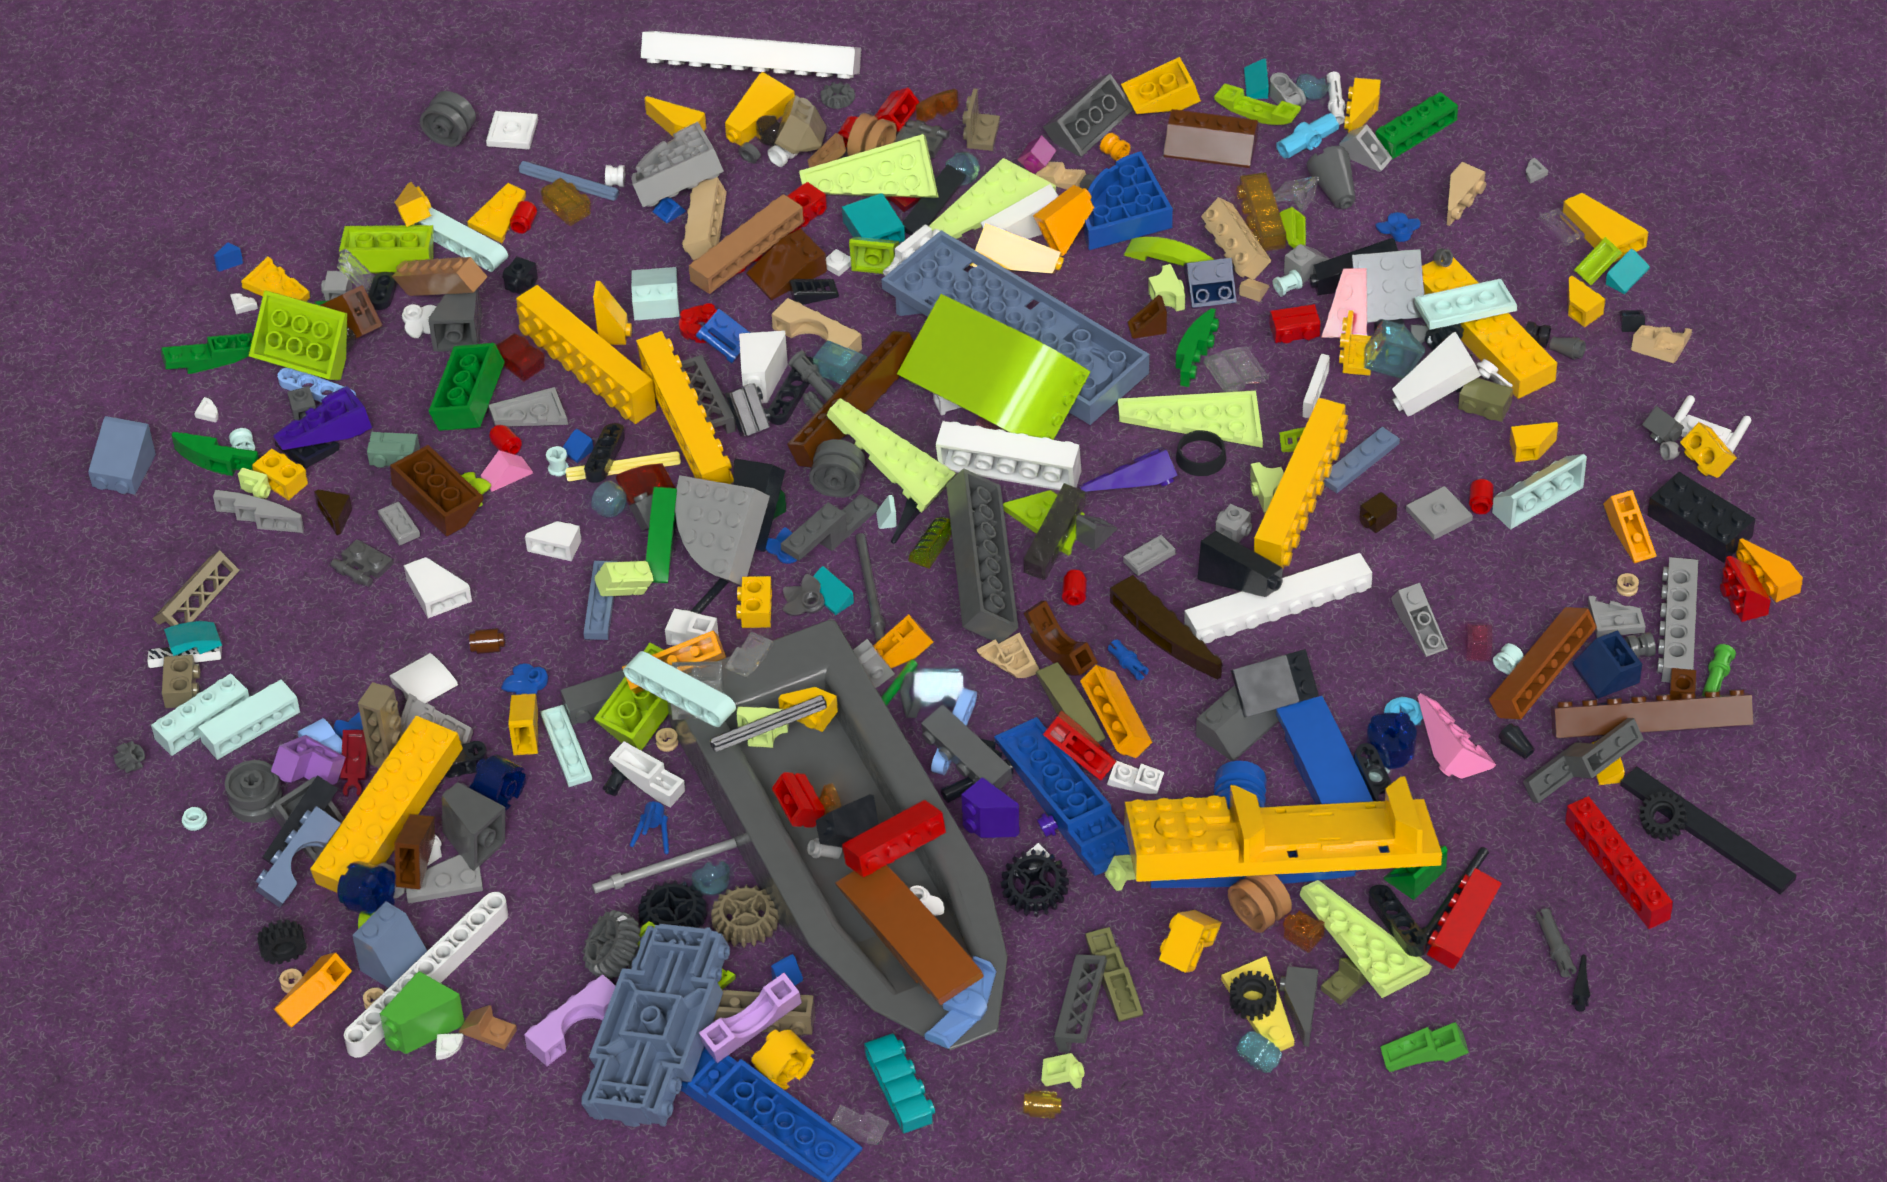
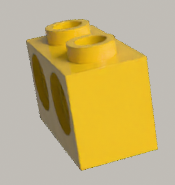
M1700 422L1680 442L1686 449L1684 453L1691 460L1699 464L1697 468L1705 476L1720 477L1737 458L1711 427Z
M270 449L252 464L253 471L267 474L271 490L287 500H290L308 484L305 468L301 464H296L289 460L285 454L278 453L273 449Z
M771 576L742 577V586L737 587V599L741 601V605L736 607L737 619H741L742 628L771 627Z

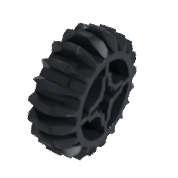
M1032 849L1029 856L1023 851L1021 859L1014 856L1012 858L1014 864L1007 863V871L1002 872L1004 880L1001 881V888L1004 889L1002 891L1003 897L1008 898L1007 904L1009 906L1015 905L1016 912L1024 909L1026 917L1030 911L1034 912L1035 917L1039 916V911L1041 910L1047 915L1049 907L1056 911V902L1063 903L1064 897L1062 895L1068 894L1066 886L1069 885V878L1065 877L1067 869L1062 868V861H1055V855L1053 854L1046 858L1044 850L1040 852V855H1036V851ZM1029 868H1036L1035 870H1027ZM1048 872H1050L1056 880L1053 888H1051L1049 886V883L1045 881L1047 878L1046 874ZM1017 878L1024 885L1022 894L1018 893L1014 887ZM1035 896H1043L1041 898L1033 899Z
M676 880L672 884L664 881L663 886L655 884L654 890L647 889L646 896H641V904L638 907L639 922L642 926L650 921L654 925L667 924L699 928L703 927L704 919L707 916L706 902L701 892L696 891L694 885L688 887L685 881L681 884H678Z

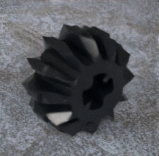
M1460 323L1429 329L1425 334L1424 340L1432 350H1435L1454 332L1461 339L1464 329Z

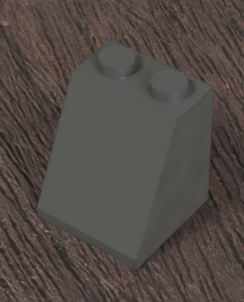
M479 288L474 293L445 294L428 319L433 352L452 351L454 346L479 344L482 318Z
M457 782L450 789H447L441 798L442 832L457 852L461 854L470 869L475 871L478 866L483 864L505 843V807Z

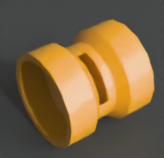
M1112 132L1108 133L1100 143V150L1107 155L1110 154L1111 158L1115 161L1128 156L1131 149L1128 142L1120 140L1119 136Z

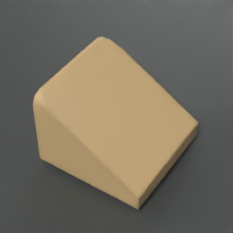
M1248 278L1241 282L1239 295L1260 302L1269 289V285Z

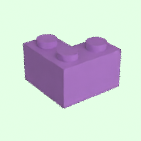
M304 735L279 746L271 772L278 775L285 782H294L303 777L310 780L318 775L333 785L338 782L346 757Z

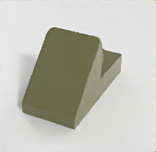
M1340 958L1339 970L1321 985V991L1341 1005L1368 980L1350 958Z

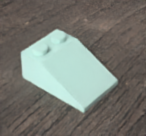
M676 267L632 270L634 320L679 317Z

